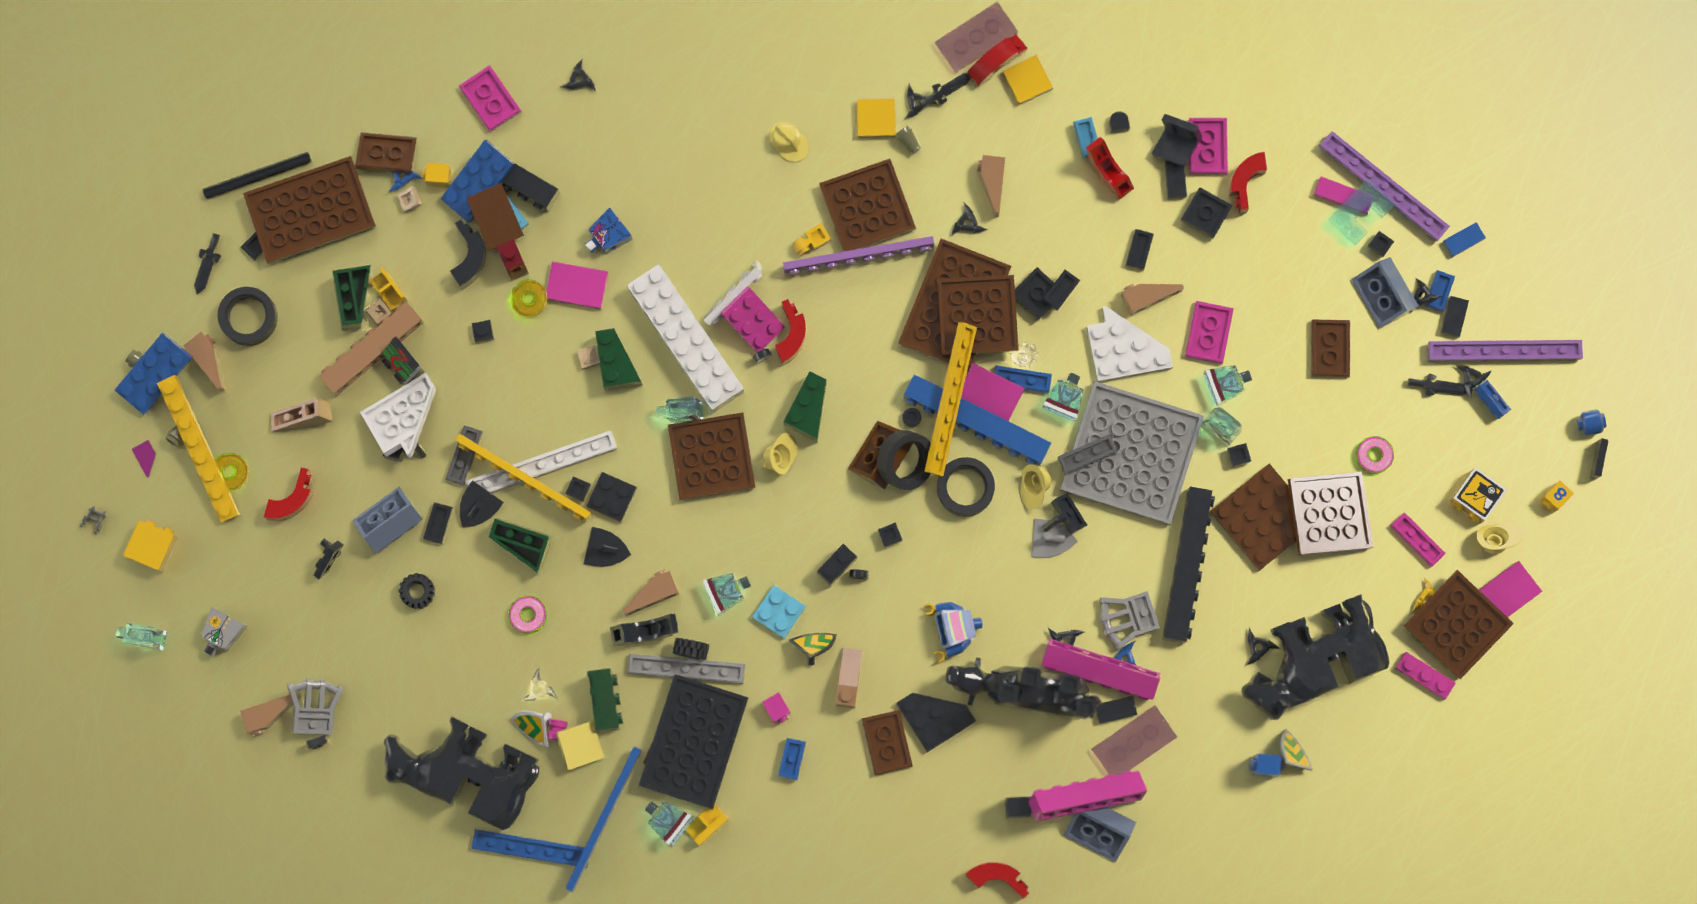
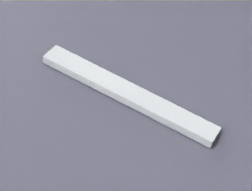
M610 430L513 464V466L536 478L617 449ZM502 469L501 472L496 470L467 480L466 483L469 486L473 480L490 493H494L524 481L518 479L516 482L507 476L509 472Z

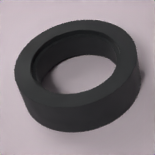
M240 287L230 291L222 299L218 308L217 318L221 330L229 339L240 345L253 346L264 342L272 335L277 325L278 314L275 304L263 291L254 287ZM244 299H255L261 302L266 313L263 325L257 331L250 334H242L235 331L230 323L232 308L236 303Z
M900 430L891 434L883 442L878 453L877 467L881 478L889 485L902 490H912L921 486L930 476V473L924 472L931 445L930 441L923 435L909 430ZM913 442L919 453L918 463L911 474L899 478L893 467L894 457L901 446Z
M970 457L957 458L949 462L945 466L944 475L939 476L937 481V495L945 509L957 516L969 517L979 514L988 507L995 491V481L990 469L983 462ZM960 469H970L982 477L985 491L979 501L971 505H961L951 499L947 491V481L954 472Z

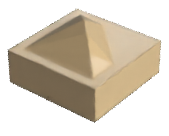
M411 187L397 195L403 212H409L422 205L416 187Z
M380 298L365 309V312L377 325L380 324L384 317L392 314Z
M595 345L577 350L582 369L600 364Z

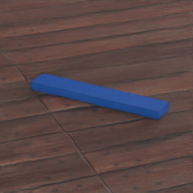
M475 829L472 849L573 866L577 865L585 848Z

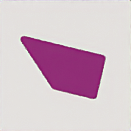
M149 440L132 448V451L146 477H149L156 453Z

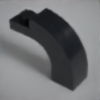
M460 219L455 225L467 242L468 253L465 260L450 270L461 289L464 290L480 276L485 265L486 249L479 232H474L468 222L464 224Z
M675 614L610 627L613 646L654 641L679 633Z

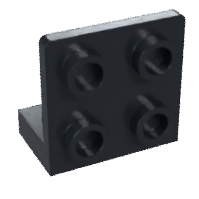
M1164 114L1161 120L1165 130L1153 149L1152 155L1185 167L1202 138L1201 132L1195 124Z

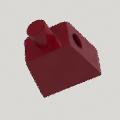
M514 239L496 246L511 281L529 274Z

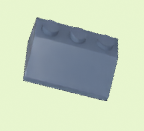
M1391 257L1378 261L1352 278L1379 328L1388 325L1419 307Z
M397 487L352 521L368 545L377 553L385 549L395 539L400 538L403 533L416 526L423 519L402 489Z
M1106 807L1074 814L1064 836L1116 862L1128 842L1136 822Z

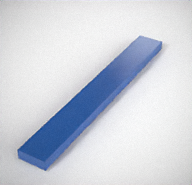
M633 747L567 883L566 889L574 893L642 752L637 747Z

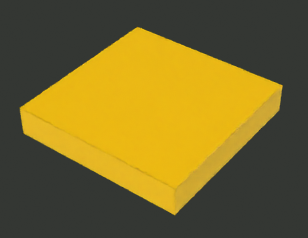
M1037 55L1003 70V74L1019 105L1053 89Z
M857 99L858 138L896 137L895 99Z

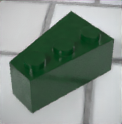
M371 265L333 270V282L342 331L361 328Z
M615 329L595 331L604 390L608 391L643 385Z
M809 371L783 421L784 426L816 442L819 439L827 379Z
M495 518L489 538L512 553L536 573H541L553 536Z
M610 668L587 671L596 731L620 729V724H623L622 712L618 713L617 705H621L620 694L616 693L615 686L618 685L617 674H613Z

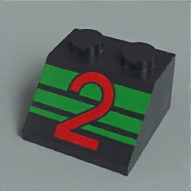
M396 336L381 353L384 357L382 362L388 370L392 367L396 372L393 376L400 384L404 382L406 385L424 373L421 366Z

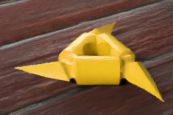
M1425 577L1426 589L1422 591L1418 599L1416 598L1412 613L1426 602L1425 597L1427 595L1432 596L1435 592L1434 587Z

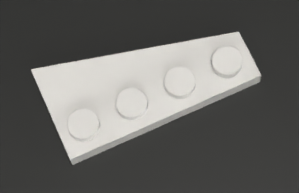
M757 260L752 264L754 269L751 272H745L740 277L739 284L732 286L725 294L726 298H721L704 316V321L708 325L712 322L716 324L722 318L721 312L752 282L756 283L762 277V265Z

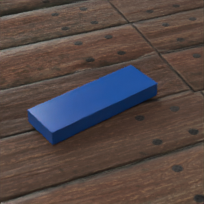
M995 365V374L1025 388L1024 390L1049 394L1052 374Z

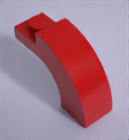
M1017 34L1010 38L1007 37L978 59L967 73L980 86L990 80L1008 62L1025 53L1028 47Z
M1099 137L1086 147L1091 165L1105 185L1119 200L1134 189L1129 176L1116 163L1102 137Z
M1259 152L1246 158L1238 166L1232 177L1229 196H1237L1234 201L1235 208L1239 209V214L1247 213L1249 210L1247 197L1248 181L1257 175L1265 174L1267 171L1265 152Z
M789 299L781 303L790 324V331L784 341L775 345L783 366L791 362L799 354L806 338L803 313L795 315L798 311L794 303L790 304Z
M300 468L296 487L287 498L282 500L268 499L263 518L270 521L287 520L305 509L314 493L311 489L307 488L313 480V475H311L309 469Z
M998 862L983 863L965 874L978 888L985 882L996 879L1006 882L1023 899L1029 894L1027 891L1029 887L1021 879L1019 881L1016 880L1021 873L1007 864Z

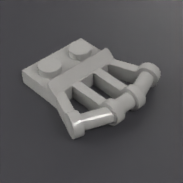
M1148 591L1125 599L1100 598L1101 617L1099 619L1100 622H1103L1104 634L1114 643V648L1117 651L1135 636L1160 628ZM1109 604H1124L1126 606L1124 610L1109 614ZM1126 614L1129 615L1131 622L1112 627L1111 619ZM1133 627L1134 630L1122 641L1114 633Z
M306 679L294 685L292 683L288 684L287 689L294 706L292 733L332 734L334 708L343 691V687L328 683L325 679H319V681ZM312 688L319 689L317 708H311ZM305 689L304 707H300L296 692ZM325 690L333 693L327 708H324Z

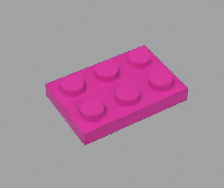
M748 286L721 312L723 317L755 352L763 350L785 328L780 320Z

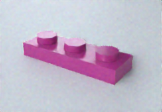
M1408 652L1404 653L1395 669L1446 700L1456 684Z

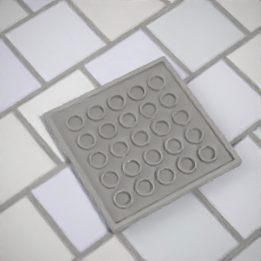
M1094 381L1073 450L1110 434L1118 452L1064 475L1060 491L1171 525L1204 415Z

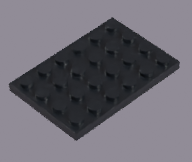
M674 674L638 786L713 809L748 697Z

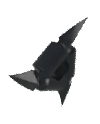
M583 58L574 67L570 82L560 87L574 89L588 86L596 91L592 79L581 69ZM578 76L583 77V80L578 82L576 81V78Z
M910 83L907 97L911 111L905 119L921 112L924 108L920 105H915L914 101H921L926 98L925 95L914 93ZM934 101L933 103H931V104H929V105H939V104H937V103Z
M964 202L965 213L955 223L951 236L959 230L973 231L975 233L989 229L978 226L973 214L974 212ZM969 219L971 225H965L964 221Z
M1416 278L1419 288H1417L1414 298L1419 306L1432 303L1441 297L1433 295L1426 284Z
M1455 365L1464 372V386L1470 397H1472V388L1485 381L1491 371L1481 374L1480 371L1469 366ZM1470 375H1473L1476 380L1472 381Z
M1048 627L1053 640L1062 642L1063 637H1068V644L1073 646L1076 640L1075 637L1085 633L1080 630H1068L1057 634Z
M1249 627L1248 642L1251 655L1253 656H1251L1247 665L1260 660V657H1263L1269 649H1281L1270 640L1267 641L1266 639L1254 637ZM1256 644H1261L1262 650L1258 651Z

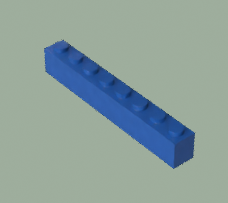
M914 374L904 393L905 402L912 406L919 405L923 407V411L930 415H933V413L938 414L943 388ZM961 398L955 422L957 428L964 432L969 430L975 433L974 436L984 441L987 439L991 441V445L996 448L1002 449L1003 447L1009 450L1008 453L1014 457L1019 458L1021 456L1025 458L1028 464L1041 466L1051 446V442Z

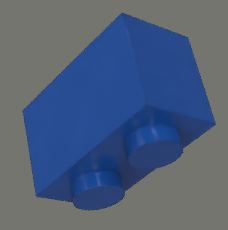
M1256 754L1249 760V771H1252V775L1265 777L1280 776L1281 756Z

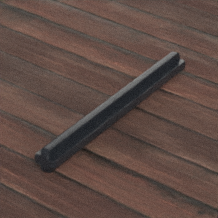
M309 152L301 153L203 188V194L207 199L310 163L312 161Z

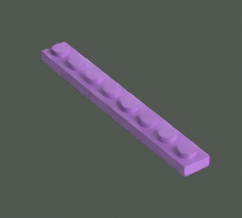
M1333 131L1320 144L1319 147L1436 242L1450 227V225Z
M933 236L783 262L784 273L796 275L802 270L814 272L819 270L820 267L825 266L827 269L837 267V264L842 263L853 265L859 260L870 262L874 261L876 257H882L883 259L892 258L893 254L909 255L912 254V251L916 250L927 252L934 247Z
M1582 340L1429 341L1428 356L1429 361L1582 360L1583 345Z

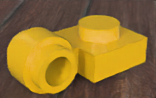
M822 223L805 232L807 239L800 237L795 240L793 248L797 254L799 253L802 256L810 251V245L815 250L831 241V238Z

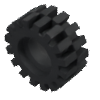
M409 574L407 578H403V582L399 585L400 599H402L404 604L413 609L427 607L433 601V596L435 597L433 582L423 574ZM414 584H421L424 587L422 597L413 598L410 595V588Z
M675 638L672 653L693 659L707 660L709 644L695 640Z

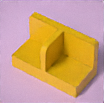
M382 267L380 268L381 273L372 278L370 283L393 312L397 306L406 303L408 300Z
M714 804L713 809L706 808L685 827V830L701 846L729 819Z

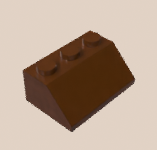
M877 421L848 470L885 490L888 483L879 474L877 467L878 453L883 442L891 434L900 430ZM913 442L906 443L898 449L893 462L895 472L900 467Z

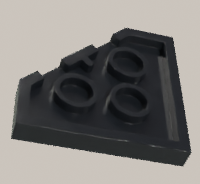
M911 693L896 703L927 753L976 722L967 705L916 693Z

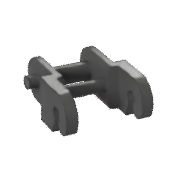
M92 506V508H89L88 515L83 517V523L80 524V527L83 528L88 520H92L98 524L96 527L97 531L95 530L94 532L95 535H98L103 526L101 523L106 518V511L101 513L95 510V506ZM93 513L100 516L98 520L92 518Z

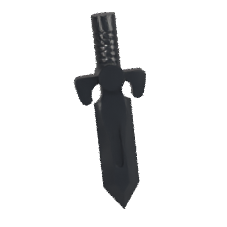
M963 73L943 86L940 83L932 85V94L919 102L920 106L924 108L938 100L940 105H943L947 98L942 99V96H948L968 84L971 76L968 73Z
M213 233L208 249L199 250V257L203 258L204 254H206V257L202 259L194 283L196 294H199L206 287L214 263L212 261L213 257L215 256L214 261L216 263L221 259V255L215 252L220 238L218 234Z
M1431 373L1427 375V380L1408 378L1407 385L1423 387L1426 389V396H1433L1435 392L1456 395L1468 393L1464 386L1465 384L1441 380L1432 382L1431 379H1436L1437 376Z

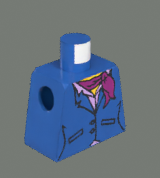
M608 208L589 228L593 238L585 243L591 253L599 247L605 253H609L632 241L633 238L611 208Z

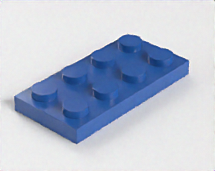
M484 140L440 199L466 222L471 223L475 217L466 197L501 183L515 163L491 142Z
M163 332L114 391L145 415L162 395L157 383L173 375L178 376L193 356Z

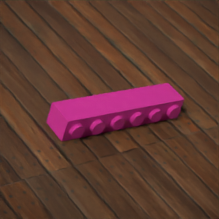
M1050 638L1042 660V666H1045L1047 670H1058L1063 672V674L1080 676L1085 682H1097L1104 688L1111 689L1113 687L1119 689L1124 694L1132 693L1138 695L1143 700L1154 699L1161 676L1159 672Z
M1125 771L1119 775L1110 774L1100 779L1091 778L1080 783L1075 781L1066 786L1056 785L1051 789H1037L1033 792L1028 802L1036 822L1140 801L1146 794L1147 789L1139 771Z

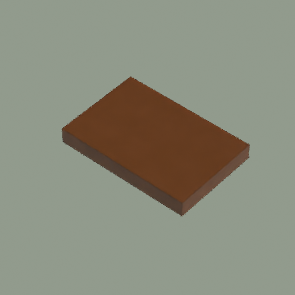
M361 132L355 168L412 174L418 141L417 137Z
M502 183L466 197L489 250L524 236Z
M1311 320V377H1350V320Z
M900 710L862 718L875 776L913 767Z

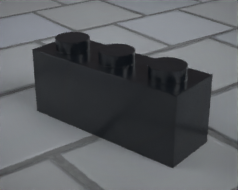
M517 164L512 167L501 182L505 191L517 193L519 199L524 202L528 200L534 203L532 206L541 212L543 209L549 212L560 194L558 188Z

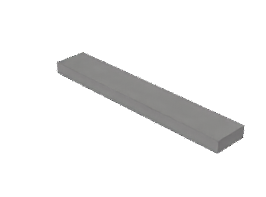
M629 654L628 674L672 678L674 674L695 680L744 684L745 664Z

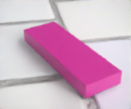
M1322 176L1314 193L1315 196L1366 215L1369 213L1374 199L1373 195Z
M1405 512L1390 526L1430 567H1433L1446 554Z

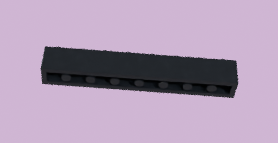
M1191 486L1188 488L1163 640L1186 643L1187 639H1191L1192 628H1189L1190 620L1194 621L1196 609H1193L1194 601L1197 602L1199 595L1196 585L1197 582L1200 583L1202 571H1199L1200 563L1203 564L1205 559V552H1202L1203 545H1207L1209 534L1205 532L1206 526H1210L1212 515H1209V509L1213 507L1215 496H1212L1213 490Z

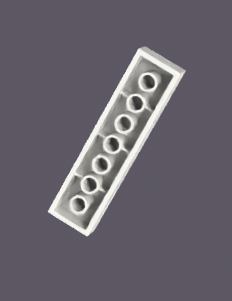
M659 264L627 285L628 290L712 413H715L744 393V388Z

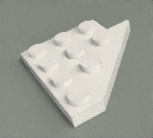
M1106 306L1102 307L1105 322L1087 326L1097 382L1173 368L1168 347Z
M424 373L360 412L386 457L402 447L409 458L413 456L436 392V388L427 373Z

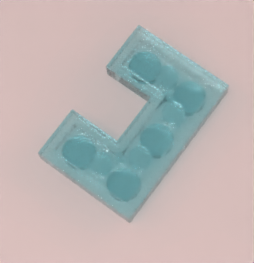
M1367 178L1331 215L1328 221L1356 246L1368 231L1355 218L1367 206L1380 218H1383L1395 204Z

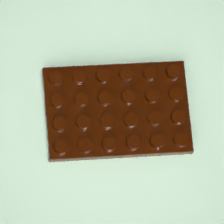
M351 156L243 193L267 264L376 227Z
M941 238L898 344L949 364L951 355L942 356L937 280L1008 275L1011 265ZM971 354L969 365L967 369L968 372L973 364L976 354Z

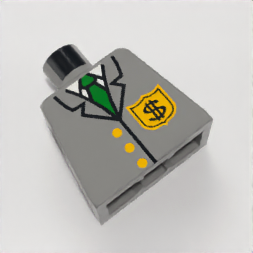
M212 607L201 634L202 638L209 641L204 652L214 657L219 647L228 651L248 626Z

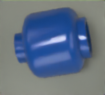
M1598 409L1582 412L1580 419L1577 420L1579 431L1583 430L1586 436L1601 434L1604 428H1607L1605 415Z

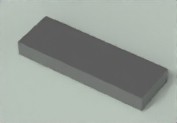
M464 425L461 435L479 445L483 431ZM458 442L446 480L464 486L476 453L472 450L466 452L458 447L460 444Z
M1109 434L1060 455L1057 459L1066 475L1115 454L1118 450Z

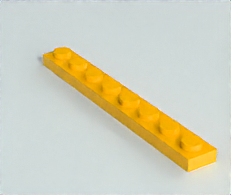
M958 322L924 471L937 476L944 475L977 327L964 322Z
M173 375L157 383L220 522H226L240 515L177 376Z
M459 434L456 438V441L460 443L458 447L466 452L469 450L474 451L476 458L483 462L486 459L492 462L491 467L500 472L504 469L509 472L508 477L516 482L518 479L524 481L525 484L523 486L531 491L539 490L541 492L540 496L548 501L551 498L558 502L556 506L566 511L569 508L574 511L573 516L581 521L584 518L589 521L592 513L463 435Z

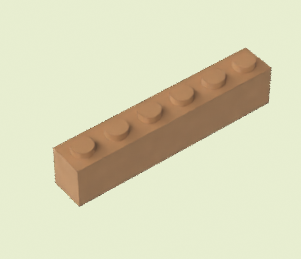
M407 302L397 306L394 310L395 313L390 317H384L376 329H370L365 334L366 337L363 340L356 341L350 347V351L339 355L336 358L337 362L332 366L328 365L321 371L322 374L319 377L336 397L383 358L381 353L395 336L402 342L424 323Z

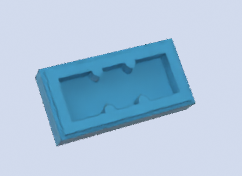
M1092 117L1073 122L1083 159L1089 156L1086 147L1098 139Z

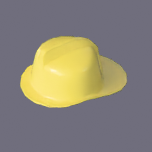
M784 121L775 124L771 128L769 141L783 158L790 162H799L807 156L809 143L796 126Z
M781 434L775 443L764 451L765 463L763 467L765 469H770L781 475L789 470L798 453V444L792 434Z
M1030 464L1023 469L1020 497L1022 503L1028 509L1035 510L1039 508L1043 503L1045 492L1051 486V477L1047 472V468H1039L1036 465Z
M1513 522L1487 525L1480 528L1477 532V541L1481 545L1482 550L1490 554L1502 553L1506 548L1519 544L1523 538L1522 528Z

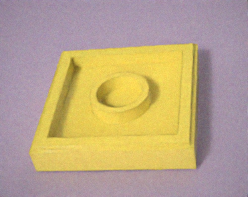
M593 721L556 732L567 770L604 758Z

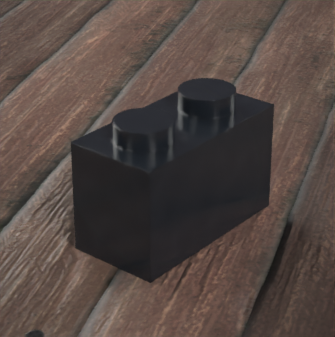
M843 543L817 570V574L831 587L857 560V556Z
M1007 797L1005 799L1006 819L1030 818L1033 813L1028 802L1030 797Z

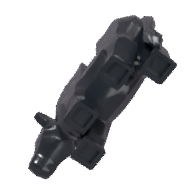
M1362 594L1342 602L1343 607L1349 612L1350 616L1342 611L1340 603L1321 611V615L1332 621L1335 626L1332 634L1311 638L1309 627L1306 626L1305 617L1272 628L1270 630L1271 634L1281 640L1284 651L1277 679L1275 682L1262 684L1247 683L1242 687V696L1250 700L1270 720H1278L1288 709L1310 702L1320 695L1339 687L1329 662L1337 658L1341 662L1349 684L1388 669L1390 660L1386 645L1374 628L1371 607L1362 599Z
M978 657L975 659L974 666H949L945 674L946 683L952 685L955 690L969 695L967 705L971 706L977 694L986 692L995 704L1023 711L1033 710L1044 712L1050 716L1080 720L1094 718L1095 708L1101 705L1102 702L1097 695L1089 696V687L1080 676L1065 673L1061 676L1042 672L1041 669L1027 666H1003L992 670V674L985 673L981 669V658Z
M452 716L450 718L451 732L443 744L420 755H416L404 746L396 735H388L384 739L386 751L385 779L389 783L407 784L425 795L454 805L467 778H469L467 782L477 787H480L481 784L482 786L468 814L501 830H506L514 824L521 812L526 792L539 776V766H537L539 760L506 743L503 747L505 758L499 766H492L487 760L476 755L478 749L482 746V741L488 735L471 726L469 727L468 724ZM468 729V730H469V737H468L467 739H465L466 736H467V735H466V730Z

